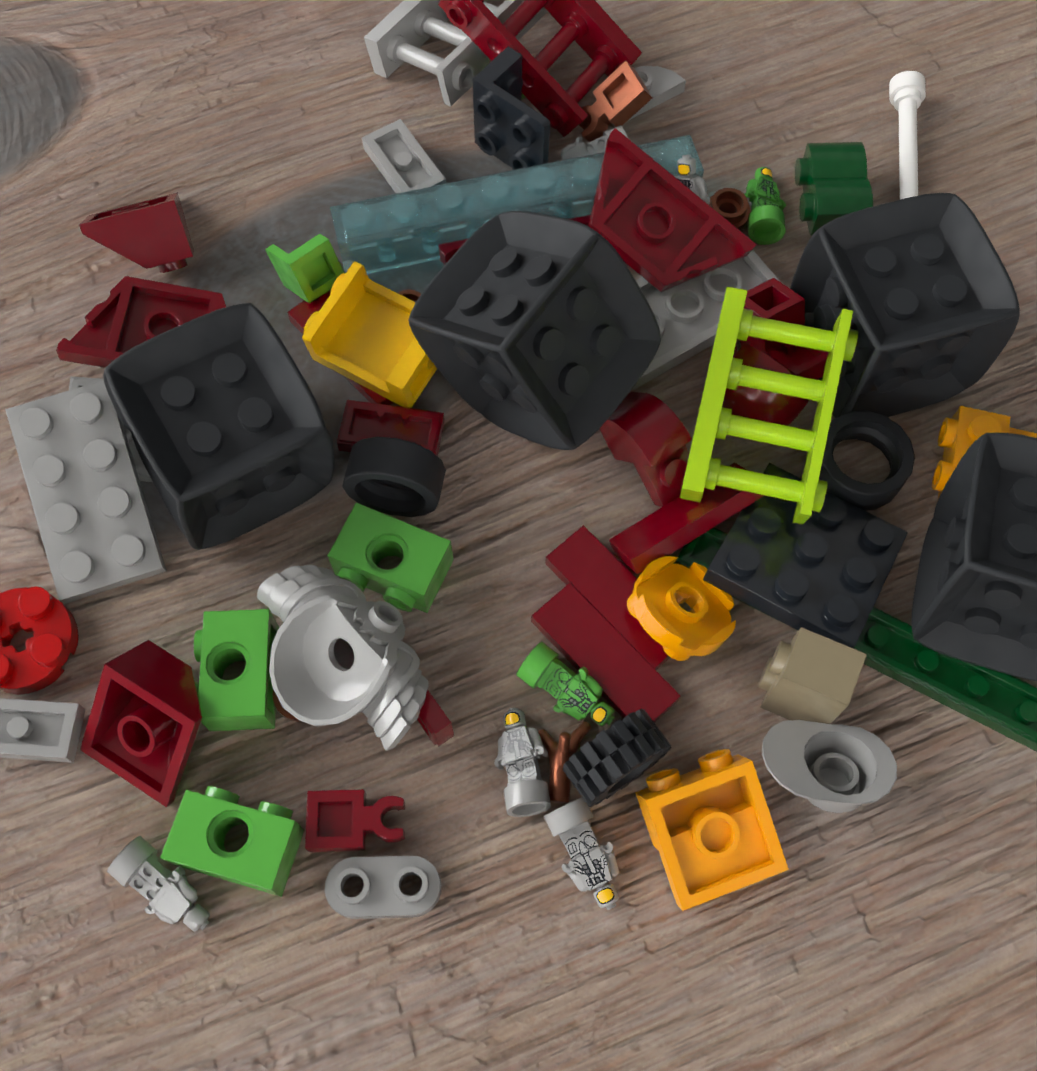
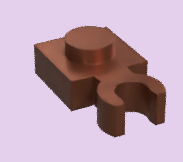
M627 61L620 65L593 91L597 101L593 105L582 107L588 114L584 121L579 124L582 129H585L581 133L582 136L591 142L602 137L603 132L607 131L610 123H613L616 127L623 126L653 98L636 70Z

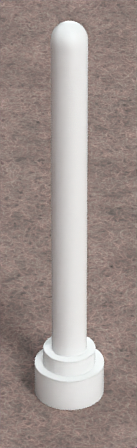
M917 71L898 73L889 83L890 103L899 111L900 200L918 196L917 109L925 99L926 87L925 77Z

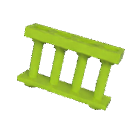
M727 286L680 498L700 503L704 488L714 490L717 485L797 502L793 523L803 525L811 517L812 511L820 513L826 495L827 481L819 480L843 360L849 362L852 360L857 343L858 330L850 329L853 310L842 309L833 326V331L753 316V310L744 309L748 290ZM749 336L826 351L828 355L823 379L821 381L742 365L743 359L733 358L736 341H747ZM738 385L818 401L812 431L732 415V409L722 407L726 388L736 390ZM726 435L807 451L802 480L797 481L720 465L721 459L711 457L715 438L725 440Z

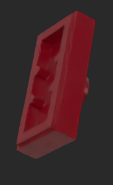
M347 400L337 446L339 451L351 452L353 444L362 439L391 437L416 443L431 450L438 456L445 422L444 413Z

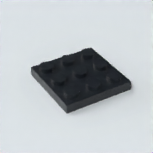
M771 463L768 464L763 474L782 478L802 480ZM827 491L820 513L812 511L811 517L803 525L793 523L797 502L764 495L742 509L707 569L703 580L798 631L802 627L854 649L908 532Z

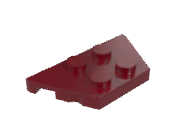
M616 128L612 130L606 143L589 227L602 235L614 247L627 265L662 292L744 258L757 245L620 131Z
M125 276L110 291L108 299L97 304L85 316L86 324L70 341L63 338L58 343L56 351L59 359L62 361L106 368L112 361L131 348L195 318L225 308L226 304L222 293Z

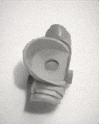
M315 565L291 566L267 578L258 588L257 599L267 605L270 611L283 621V624L277 630L271 647L269 667L273 690L283 708L299 721L316 727L340 724L363 712L368 718L367 722L374 729L376 737H380L385 751L395 748L411 728L410 725L419 717L420 709L424 705L426 692L429 687L428 680L421 675L422 671L418 669L420 659L415 650L402 641L406 629L399 610L384 601L366 602L365 595L354 583L339 578L332 570Z

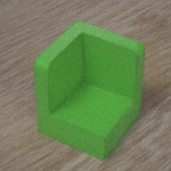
M318 234L289 254L274 244L265 249L283 285L309 304L331 290L336 278L345 273L329 239L321 234Z

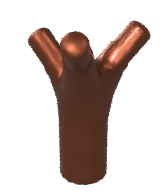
M583 721L571 735L568 732H561L558 743L545 729L538 731L542 744L548 752L550 766L548 790L550 802L569 803L571 781L562 768L569 761V758L577 752L583 737L591 730V725L587 721Z

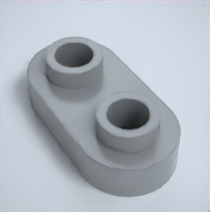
M419 856L350 857L338 862L328 873L325 881V896L332 909L346 918H413L425 915L435 907L440 898L442 887L436 868L428 860ZM409 875H417L422 880L421 890L413 896H407L401 891V883ZM353 876L361 877L364 882L362 892L356 897H347L344 893V884L347 879Z

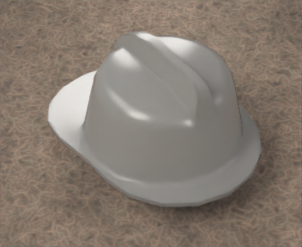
M787 720L772 726L763 739L762 756L767 770L774 779L794 795L807 798L812 805L823 811L843 813L853 811L862 804L877 802L890 793L897 779V763L890 748L878 736L861 727L804 720Z

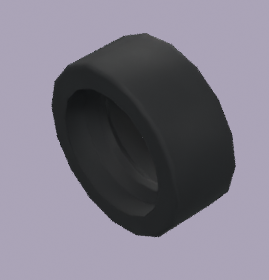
M867 410L845 413L830 422L819 480L827 481V492L865 511L876 510L890 503L911 476L915 461L912 442L902 427L885 415ZM852 439L871 443L880 449L889 461L890 473L888 477L881 483L867 484L853 480L843 473L834 461L833 452L836 445L843 440Z
M391 437L365 438L352 446L342 487L346 494L354 501L378 512L404 517L424 516L436 510L446 469L442 460L437 455L416 443Z

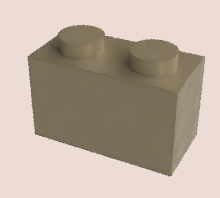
M801 627L790 644L781 640L773 658L770 657L758 683L759 688L766 690L760 708L788 720L831 724L849 706L867 654Z

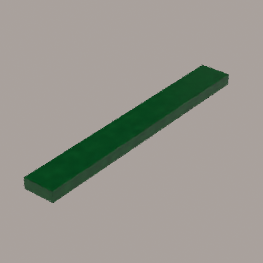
M713 527L684 545L675 564H682L689 568L693 562H696L708 569L728 534ZM873 607L854 647L855 650L867 654L864 661L865 665L1037 752L1036 687L1012 675L967 663L936 652L913 638L911 625Z

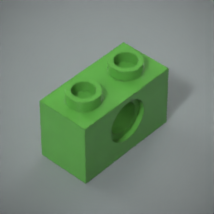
M355 503L328 554V558L334 574L341 579L354 583L362 592H364L365 588L380 593L384 595L383 599L387 603L402 611L411 612L413 608L428 613L453 562V553L450 540ZM388 556H397L402 559L401 563L393 569L385 570L377 567L378 563Z
M269 609L204 611L203 629L196 630L194 635V656L196 661L200 662L199 682H195L202 714L201 723L209 731L275 729L276 707L273 702V687L269 667L271 647L279 626ZM237 661L246 662L245 669L239 677L233 680H223V673L230 664Z
M207 786L205 794L186 790L160 858L184 869L282 897L304 833V829L295 820H291L293 811L265 801L260 802L258 810L238 804L239 795L213 786ZM236 825H247L249 836L245 845L235 852H227L224 840L228 831Z

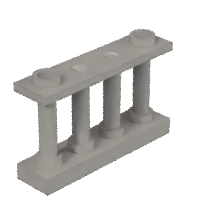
M404 0L364 36L374 73L388 78L398 67L407 62L437 75L444 104L451 107L473 86L472 79L491 60L462 29L447 23L449 19L444 10L438 5L441 0ZM505 0L499 7L485 1L483 3L503 24L524 0ZM543 7L516 36V39L519 40L548 11ZM431 36L457 46L445 59L420 49Z

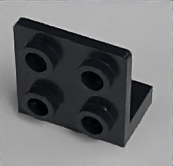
M508 46L472 79L475 143L484 153L491 156L494 155L509 165L518 176L525 179L528 178L541 187L548 180L550 121L522 102V55Z

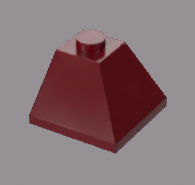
M178 192L92 214L79 224L82 234L146 269L158 266L160 273L186 267V258L193 257L194 254Z
M150 640L105 663L80 747L82 752L165 807L174 802L202 720L192 667Z

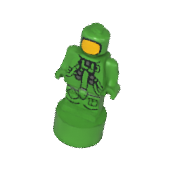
M761 167L755 171V179L748 181L746 193L744 194L752 203L751 212L748 216V235L757 244L769 245L778 242L785 235V215L782 210L786 207V203L780 199V191L777 188L776 182L773 181L771 169Z
M542 641L537 644L520 666L516 676L533 689L538 686L558 699V704L553 707L555 712H563L580 721L591 713V719L600 726H604L606 723L610 725L615 718L613 716L614 709L604 701L598 702L602 697L603 689L589 675V670L586 667H581L579 669L580 673L576 674L558 659L559 654Z

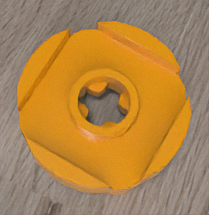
M665 556L649 563L634 583L633 593L627 601L628 611L633 617L638 619L644 630L663 646L665 653L672 659L686 661L691 656L709 655L719 649L735 629L736 620L731 622L732 618L729 612L734 607L732 596L703 580L707 572L706 567L693 562L688 568L682 564H674L678 557ZM685 602L690 606L691 610L688 612L679 604Z

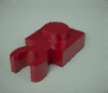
M364 789L307 791L305 849L308 852L365 851L366 834H376L381 840L388 843L400 842L405 839L404 829L386 828L383 825V818L388 811L405 810V801L398 796H386L379 799L374 806H366L367 794Z

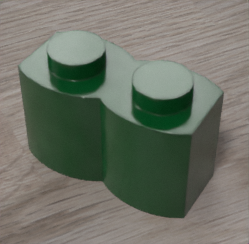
M862 142L807 143L804 157L797 158L795 184L796 186H803L799 206L800 220L802 222L807 221L808 230L812 236L819 228L834 219L873 207V194L867 177V158Z

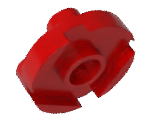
M22 587L0 593V689L6 693L15 695L29 694L51 685L65 671L61 667L68 660L70 652L73 655L75 654L78 646V627L74 616L62 602L42 587ZM21 630L33 632L34 637L27 639L25 642V650L19 652L14 646H10V641L17 632Z

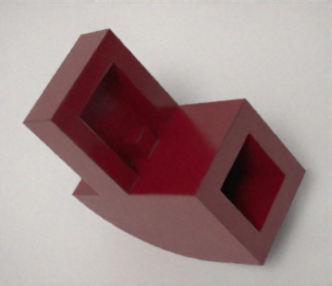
M772 278L747 291L744 309L753 310V316L805 326V299L777 279ZM749 336L747 341L739 340L741 346L744 343L751 345L773 358L790 371L791 375L816 380L823 377L828 355L826 351Z
M632 391L599 430L613 457L616 460L633 463L654 505L663 507L681 494L689 458L686 444L692 438L681 420L663 401L649 393Z

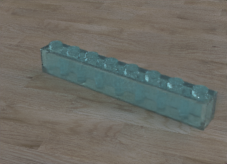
M690 135L637 145L673 176L679 175L677 173V161L682 158V155H691L696 160V172L693 175L703 177L704 169ZM605 152L332 206L330 211L344 272H347L354 261L364 265L367 274L438 260L440 259L438 244L468 239L484 223L503 212H534L565 219L591 215Z

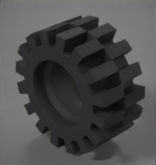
M639 709L628 714L623 720L619 719L614 722L609 729L601 731L596 735L595 739L585 743L580 751L574 753L569 758V761L563 765L562 769L586 804L592 807L601 803L604 799L610 798L618 790L628 786L635 778H639L644 774V771L653 767L659 759L663 758L672 747L645 709Z

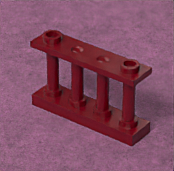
M441 0L438 3L450 22L457 28L462 29L491 61L508 46L522 55V94L550 121V127L557 129L563 137L568 135L588 116L578 103L604 74L609 77L625 61L632 65L642 54L639 48L595 0H524L503 24L483 3L485 0ZM544 7L562 28L533 57L516 39V36ZM575 41L592 59V62L565 91L547 70Z

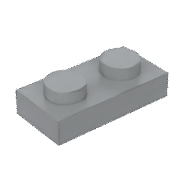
M401 119L362 137L365 152L408 210L447 191L445 177Z
M0 698V758L74 763L85 708L78 703Z

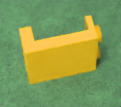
M356 261L352 263L346 273L336 278L327 301L319 312L316 311L309 317L305 324L302 339L313 360L402 407H413L437 370V367L419 345L409 325L408 319L416 302L372 281L368 277L364 265Z

